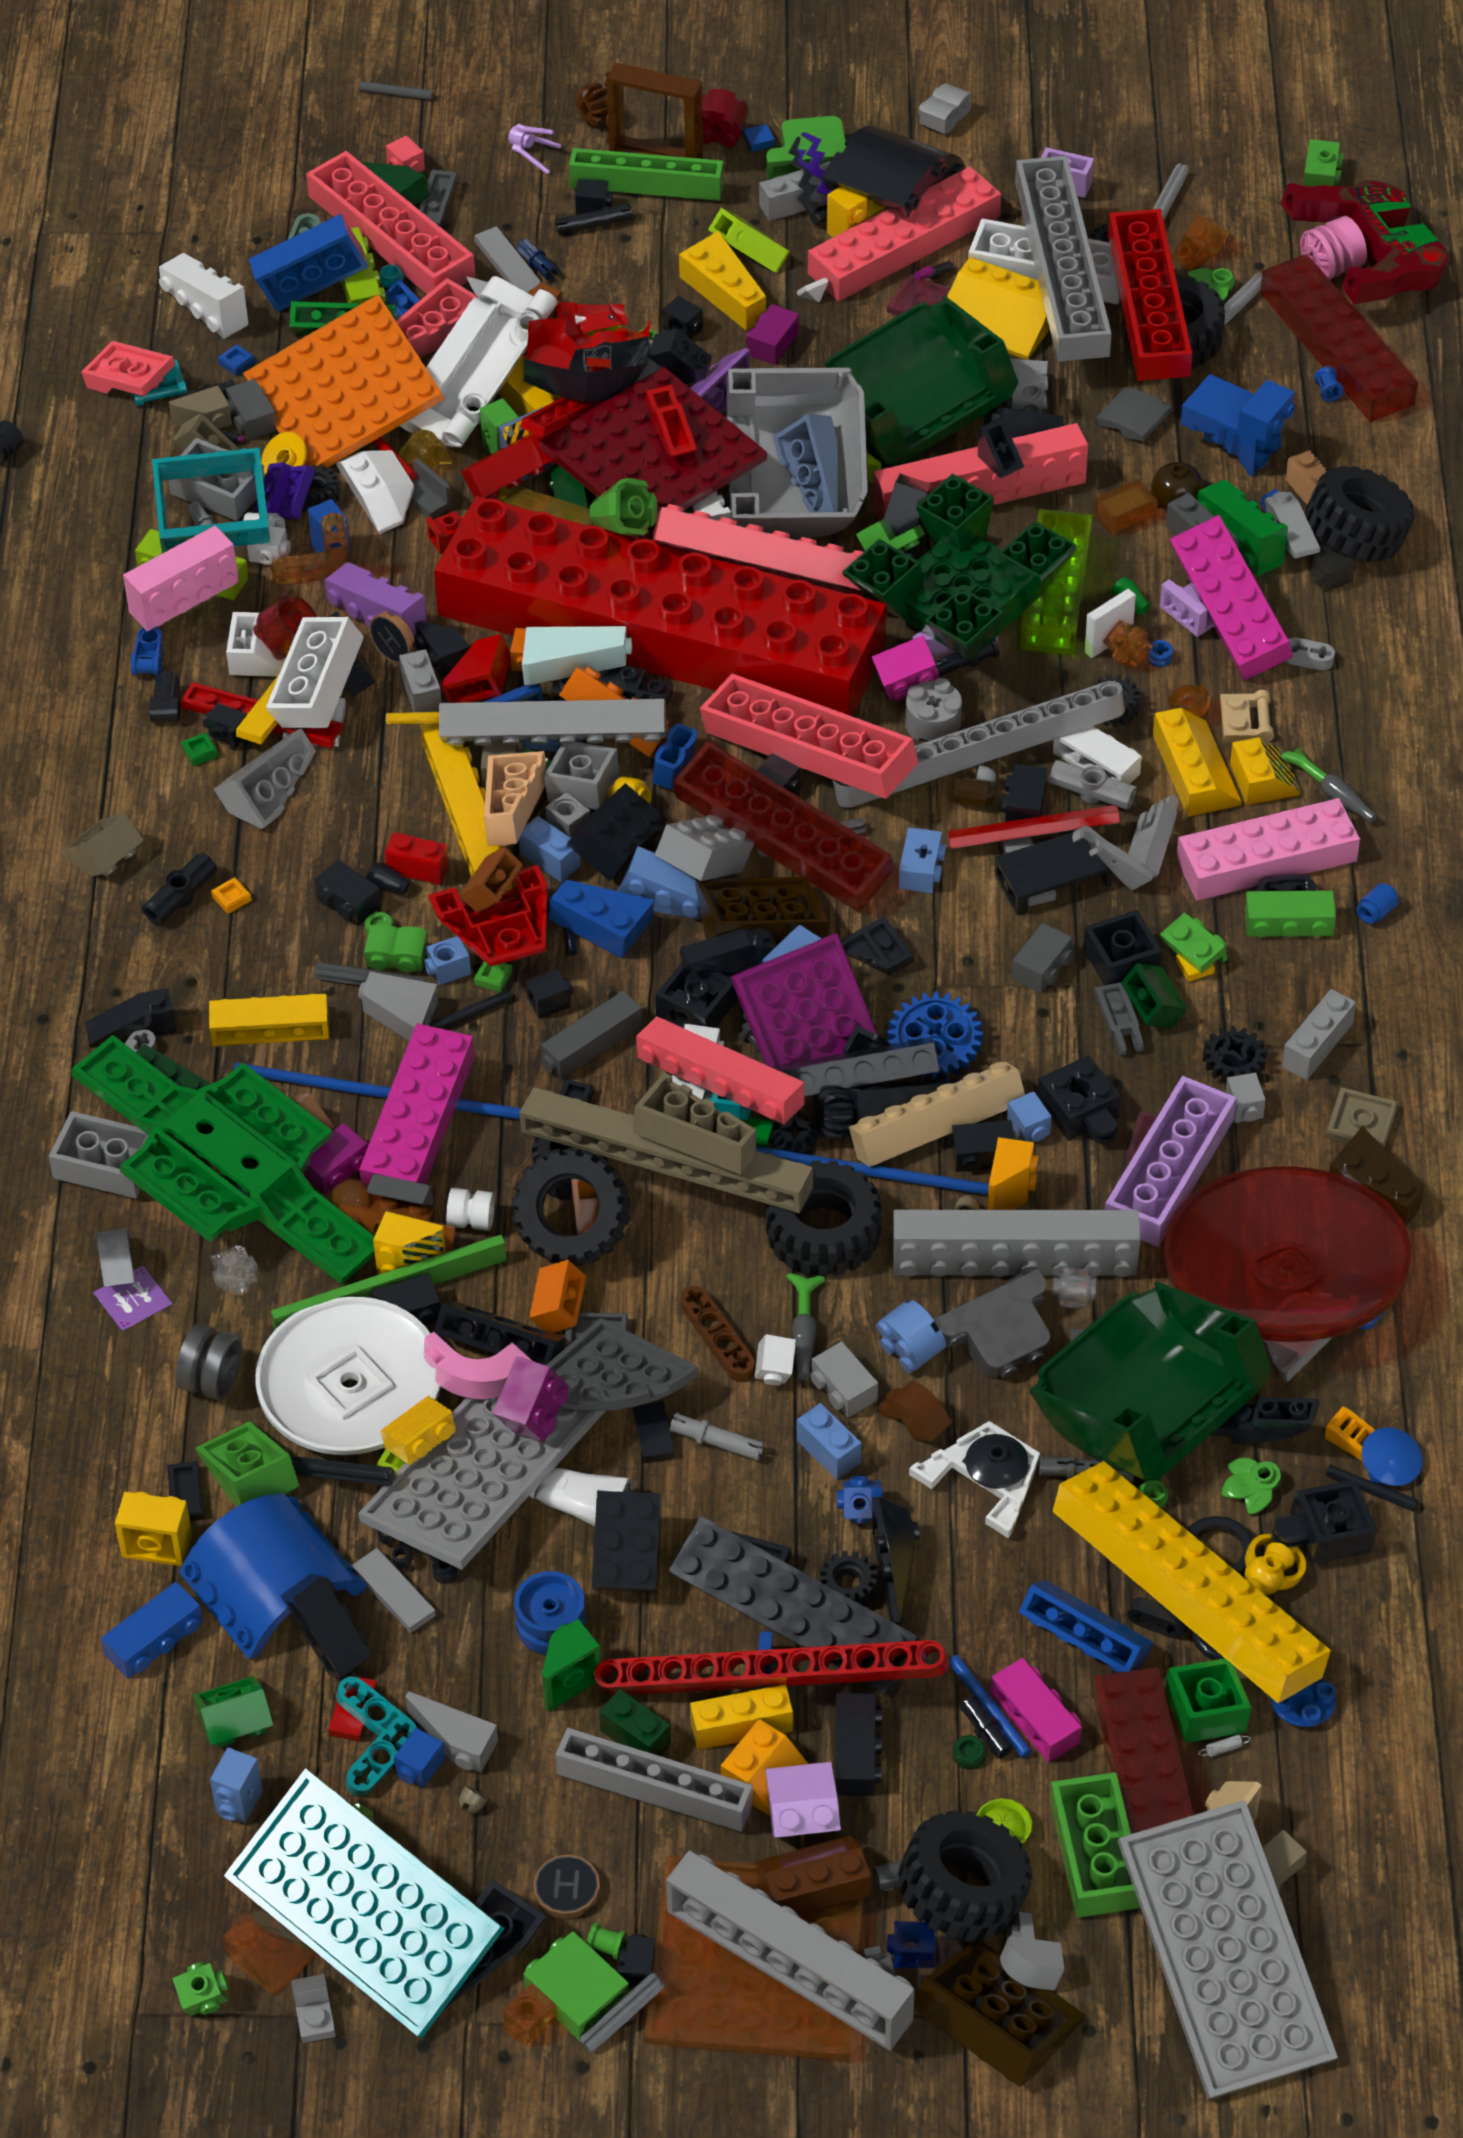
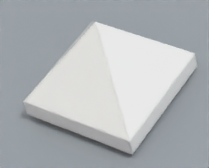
M827 278L820 279L797 290L798 292L796 293L799 297L820 303L829 281Z

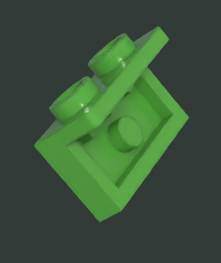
M1185 912L1160 933L1161 941L1201 974L1216 960H1219L1221 963L1227 960V946L1224 940L1216 934L1213 936L1206 930V927L1199 919H1192Z

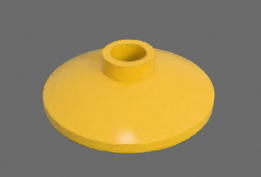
M283 432L272 438L266 445L261 458L265 476L269 464L285 462L292 467L303 466L307 457L306 444L299 435L293 432Z

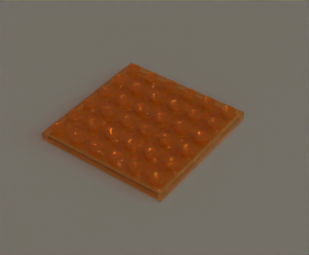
M666 1856L652 1970L664 1982L665 1987L648 2003L644 2036L645 2043L848 2060L851 2026L667 1912L666 1879L683 1857ZM712 1860L715 1866L726 1873L732 1872L753 1890L760 1889L764 1892L755 1863ZM864 1897L798 1915L800 1919L808 1924L814 1923L820 1926L834 1940L848 1943L855 1953L858 1954Z

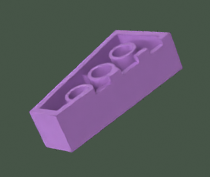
M345 563L325 579L328 601L332 605L339 606L350 617L358 619L368 628L372 618L383 611H388V614L391 616L396 614L401 617L409 626L414 636L416 635L415 623L419 621L427 622L424 595L418 592L415 595L409 594L408 588L402 585L397 588L393 587L388 579L384 577L375 579L372 572L352 563Z

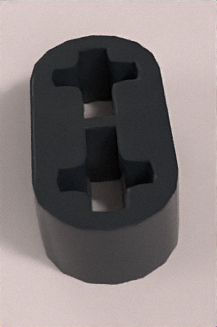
M1143 1597L1135 1598L1127 1613L1129 1620L1134 1624L1174 1639L1183 1638L1188 1628L1161 1603Z

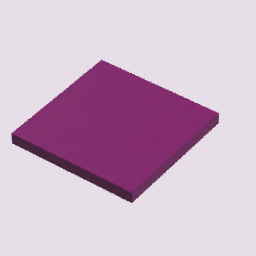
M837 933L730 976L763 1061L769 1067L842 1054L856 1025L877 1034Z

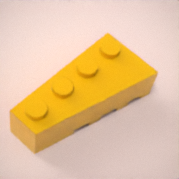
M719 231L679 254V277L746 331L758 323L760 315L766 312V296Z

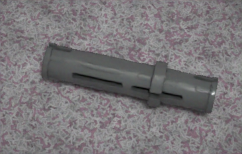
M1040 1455L1039 1476L1067 1477L1068 1480L1102 1461L1075 1459V1456L1068 1455V1458ZM1110 1465L1126 1480L1133 1483L1134 1475Z

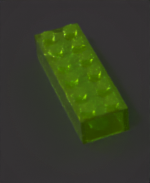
M1039 509L1037 522L1077 544V549L1045 593L1023 612L1020 650L1075 655L1090 550L1093 514Z

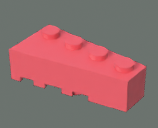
M446 278L397 319L396 322L419 358H422L440 348L473 298H478V296Z

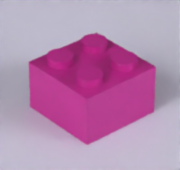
M924 635L872 656L890 701L894 699L896 701L904 700L907 698L910 687L940 678Z

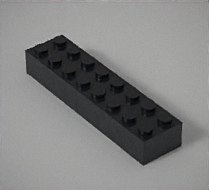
M703 1516L699 1517L669 1572L682 1581L801 1648L921 1641L915 1634ZM897 1656L893 1661V1666L899 1667L904 1665L908 1656ZM866 1657L861 1662L860 1667L870 1668L873 1666L875 1658ZM837 1658L832 1660L830 1664L840 1668L843 1660ZM904 1679L865 1681L863 1683L894 1699Z

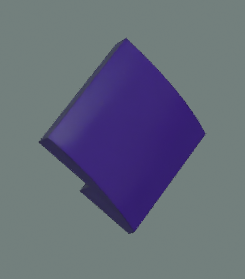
M285 462L269 464L264 478L267 513H278L283 519H299L315 469L308 465L292 467ZM258 501L256 502L253 513H259Z

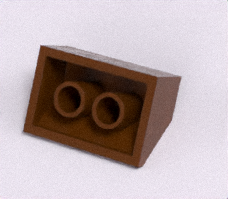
M852 1836L755 1861L764 1892L770 1897L771 1901L781 1907L787 1906L791 1908L797 1915L871 1895V1874L863 1851Z

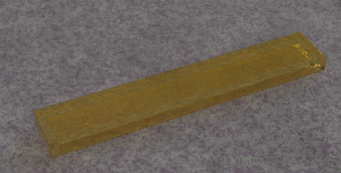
M506 485L499 489L500 495L493 498L520 508L536 512H547L555 517L585 525H595L590 518V509L520 486L508 489Z

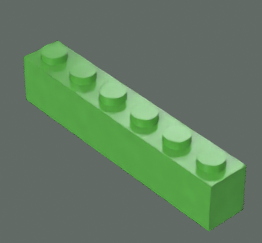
M573 148L569 162L570 188H577L578 179L608 181L609 191L720 201L724 185V165L721 160Z

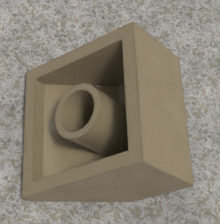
M125 813L100 819L60 853L65 859L91 877L100 874L107 876L118 868L116 863L122 858L126 860L138 851L136 846L144 840Z

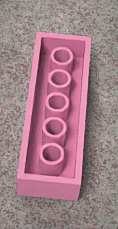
M1336 798L1178 837L1176 860L1196 901L1259 886L1260 881L1267 877L1304 875L1356 862L1360 838L1340 799Z

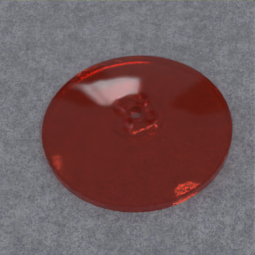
M1274 1166L1249 1169L1225 1176L1204 1186L1190 1196L1176 1211L1167 1228L1164 1244V1261L1166 1272L1173 1288L1256 1320L1262 1340L1303 1342L1345 1334L1360 1328L1384 1313L1399 1297L1406 1285L1411 1266V1244L1406 1227L1398 1213L1380 1195L1368 1187L1342 1175L1324 1170L1297 1166ZM1282 1269H1285V1270L1291 1271V1272H1283V1271H1281V1270H1282Z

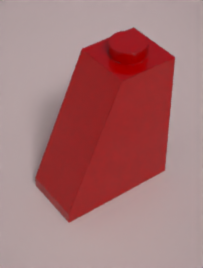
M502 634L476 640L442 681L440 687L449 703H472L502 694L511 662L510 650Z

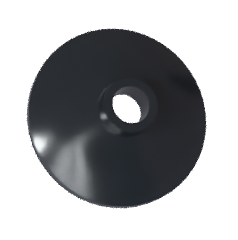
M990 1434L980 1437L970 1445L966 1453L965 1465L971 1478L980 1485L993 1489H1002L1018 1483L1024 1477L1028 1468V1455L1025 1448L1014 1438L1002 1434ZM998 1454V1455H1001V1456H1000V1457H994L993 1455Z

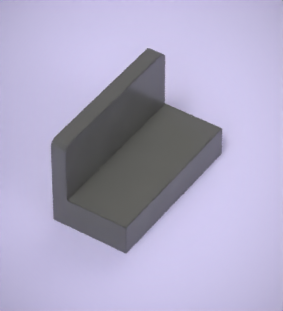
M416 458L413 460V470L417 473V478L412 481L415 488L410 504L427 518L431 517L434 520L452 509L450 485L420 459Z

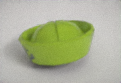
M999 1798L991 1800L983 1805L976 1814V1816L982 1818L985 1815L993 1818V1822L999 1826L1003 1824L1009 1829V1834L1012 1837L1016 1836L1022 1844L1032 1832V1819L1029 1811L1022 1804L1012 1799Z

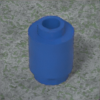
M1379 883L1359 901L1356 909L1358 916L1367 924L1380 922L1398 905L1397 891L1390 885Z

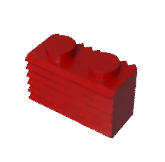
M394 832L385 849L386 864L405 877L441 885L449 869L446 843H436L429 839H419V837L414 838L413 835L409 837L408 834Z

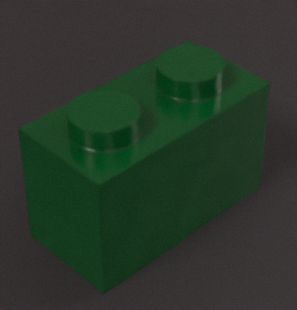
M1137 963L1121 982V985L1146 1025L1171 1029L1187 1010L1186 1005L1162 967Z
M621 1689L599 1710L600 1731L616 1743L661 1756L671 1745L670 1724Z

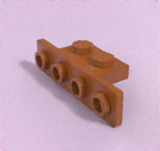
M383 1197L378 1198L370 1209L345 1203L339 1206L341 1211L374 1236L386 1211L442 1225L444 1228L446 1252L454 1250L456 1227L434 1222L436 1210L427 1208L426 1205L417 1203L407 1204L398 1202L394 1198Z

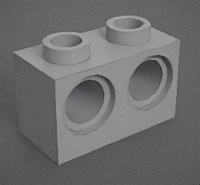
M1040 364L1013 366L1019 383L1011 398L1006 402L1007 408L1043 413V409H1047V399L1044 390H1048V379L1046 374H1042Z

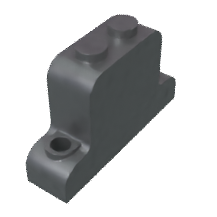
M1036 1269L934 1318L935 1322L931 1325L935 1333L941 1330L946 1341V1347H953L960 1343L963 1344L984 1377L996 1378L1001 1375L1002 1378H1006L1015 1373L1019 1366L1025 1363L1033 1365L1045 1356L1043 1352L1049 1342L1050 1333L1035 1307L1045 1300L1042 1294L1046 1288V1281L1040 1270Z

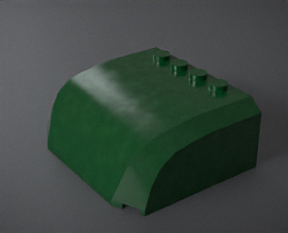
M942 296L943 301L928 305L927 301L916 304L829 357L824 363L826 368L851 369L854 379L864 391L866 448L885 464L899 466L915 456L921 455L928 448L944 441L949 435L965 428L972 421L988 414L993 408L1010 399L1019 383L1004 340L947 296Z
M1158 1281L1154 1283L1155 1288L1139 1295L1137 1291H1134L1120 1299L1046 1362L1039 1370V1381L1036 1387H1031L1030 1389L1044 1416L1053 1428L1069 1443L1089 1455L1143 1480H1159L1262 1390L1272 1369L1256 1320Z

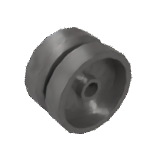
M199 1323L194 1325L188 1332L179 1353L175 1378L177 1387L192 1393L202 1389V1393L206 1397L219 1401L225 1399L231 1391L240 1368L243 1351L242 1338L238 1334L222 1331L217 1335L213 1327Z

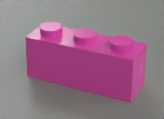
M1023 1657L991 1677L990 1694L1048 1763L1080 1744L1082 1724L1075 1713L1068 1712L1062 1705L1059 1694L1054 1689H1049L1045 1685L1038 1669L1034 1666L1030 1667Z

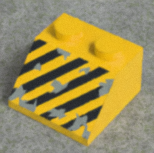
M1260 737L1232 742L1230 766L1246 805L1301 795V790L1290 764L1281 759L1284 750Z
M387 1211L373 1239L377 1275L446 1253L444 1228L442 1225Z

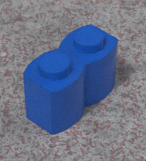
M677 723L669 730L666 743L657 750L655 755L653 783L672 790L679 784L683 770L693 760L697 730Z

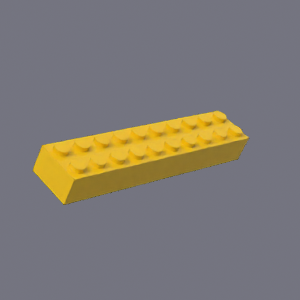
M1105 1461L1059 1484L1052 1512L1277 1703L1282 1702L1323 1677L1331 1652L1327 1646Z

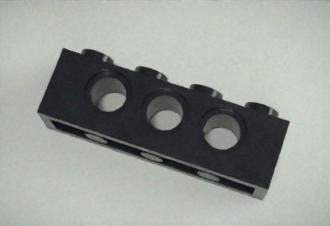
M454 1300L442 1304L434 1331L438 1335L495 1354L513 1343L532 1361L547 1365L563 1351L566 1337Z

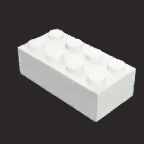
M349 617L302 618L266 706L268 712L282 728H328L364 638Z

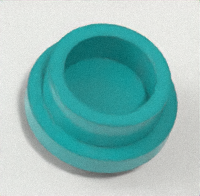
M389 264L381 268L379 277L382 286L390 288L398 278L404 281V274L397 265Z

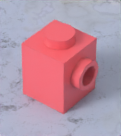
M407 135L386 145L387 164L408 166L416 172L425 171L424 151Z

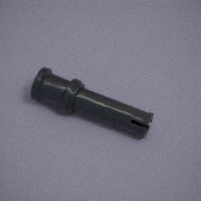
M994 639L971 661L955 652L934 662L941 677L967 665L977 666L979 661L991 656L996 658L1000 655V651Z

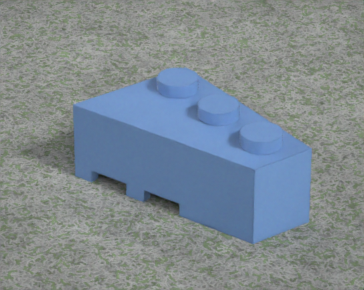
M637 846L622 876L617 891L655 900L653 909L655 912L701 920L695 885L696 878L655 856V853Z

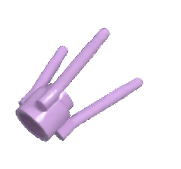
M522 124L512 127L508 137L509 143L513 145L512 150L520 153L545 174H550L549 169L524 149L532 147L534 142L560 149L562 147L561 144L533 134L552 135L554 131L545 128L528 127Z

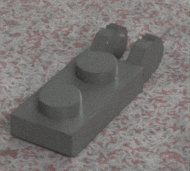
M1121 982L1095 987V998L1110 1037L1114 1040V1046L1118 1055L1126 1054L1127 1047L1123 1036L1130 1034L1136 1052L1144 1051V1043L1139 1031L1140 1025L1129 996Z

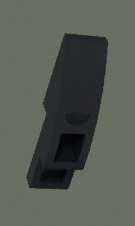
M1259 1397L1257 1404L1243 1405L1209 1436H1230L1233 1444L1266 1443L1290 1438L1313 1428L1320 1401L1319 1399Z

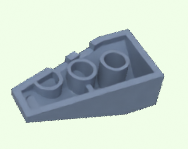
M807 414L773 436L778 458L783 468H787L792 475L790 480L793 485L799 487L803 494L802 501L809 512H838V440L831 416Z

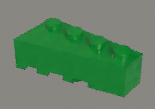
M1226 479L1198 491L1197 501L1212 515H1220L1225 526L1240 539L1239 552L1248 568L1256 576L1284 565L1288 532L1286 524L1274 522V515L1270 512L1262 513L1258 503L1254 500L1248 502L1245 494Z

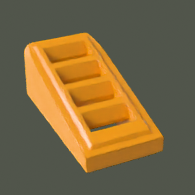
M1342 1406L1327 1424L1325 1439L1363 1461L1362 1446L1360 1444L1375 1429L1354 1412ZM1353 1432L1357 1434L1354 1439L1350 1437Z

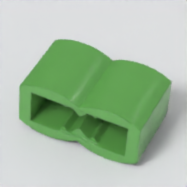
M385 924L371 925L364 951L366 966L375 970L396 968L407 973L422 971L427 954L426 946L429 945L427 930L410 926L397 928Z

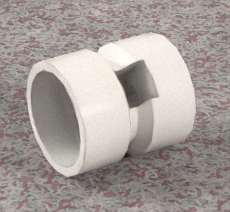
M451 1188L447 1204V1225L465 1228L468 1224H471L474 1230L490 1231L495 1209L494 1192L477 1190L474 1195H471L469 1189Z

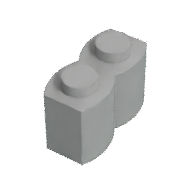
M947 83L942 84L934 90L932 97L920 104L918 109L919 124L943 134L949 133L957 122L963 119L971 109L972 93Z

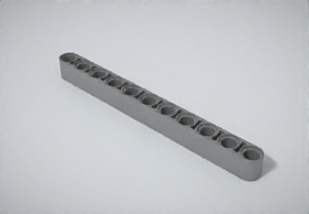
M1115 681L1103 682L916 745L915 750L918 764L891 794L1118 718L1125 712L1122 686ZM833 780L837 803L841 807L850 808L881 798Z

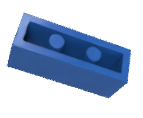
M174 1582L102 1636L100 1639L103 1653L129 1679L135 1673L144 1671L150 1662L159 1655L169 1652L175 1643L184 1636L194 1633L200 1624L203 1623L201 1607L177 1582Z

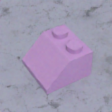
M831 1762L765 1769L772 1835L775 1838L841 1830L837 1792Z

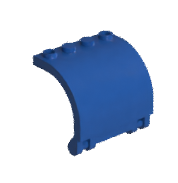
M284 1493L266 1495L249 1500L226 1513L198 1539L179 1570L182 1577L248 1659L259 1657L273 1631L290 1614L281 1595L309 1574L326 1576L333 1583L336 1590L346 1589L352 1596L361 1594L367 1586L361 1576L354 1574L353 1566L343 1559L315 1525L310 1514L301 1510V1503L296 1497H286Z

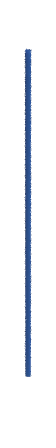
M235 1062L234 1067H233V1070H234L237 1066H239L241 1063H236V1062ZM246 1064L261 1077L268 1080L386 1099L391 1087ZM459 1098L455 1110L520 1120L519 1112L521 1108ZM756 1146V1151L772 1154L779 1158L804 1163L805 1165H811V1161L820 1160V1163H828L829 1160L837 1161L838 1165H850L854 1167V1172L861 1171L869 1177L988 1196V1183L876 1165L869 1167L864 1163Z

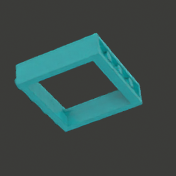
M243 448L241 450L216 451L214 453L152 459L162 554L215 525L234 544V547L271 543L260 448ZM254 471L259 519L168 529L163 481Z

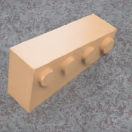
M544 751L488 756L484 809L488 846L517 844L545 787L544 774L547 771Z

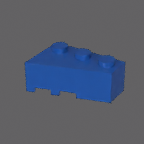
M566 879L551 897L549 919L564 928L571 929L575 934L622 959L652 921L655 900Z

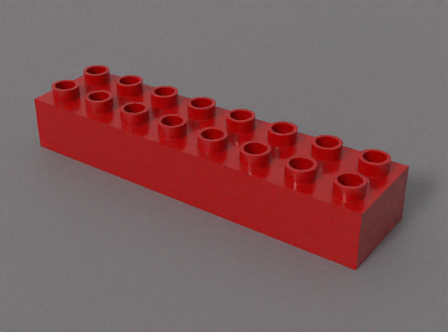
M479 496L474 498L434 569L438 616L514 636L515 628L526 629V627L626 626L627 638H632V654H627L626 665L646 669V672L715 691L731 674H735L852 717L876 671L872 656L886 650L887 604L865 599L858 594H846L812 585L805 580H793L763 572L755 567L740 566L710 558L702 553H691L657 544L649 539H638L611 532L600 526L585 525L558 518L547 512H536L505 504L500 500L492 498L486 499Z

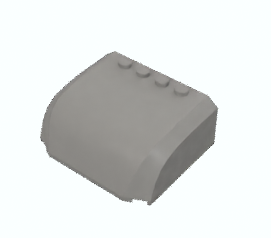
M728 369L727 419L767 451L766 461L729 483L731 519L736 520V525L741 527L748 526V524L761 526L764 528L763 532L769 534L774 533V531L791 534L790 539L824 537L845 529L855 519L868 492L864 391L854 379L851 369ZM807 414L831 416L838 440V512H809L802 501L803 494L799 487L793 485L790 480L792 475L787 468H783L778 458L773 436Z

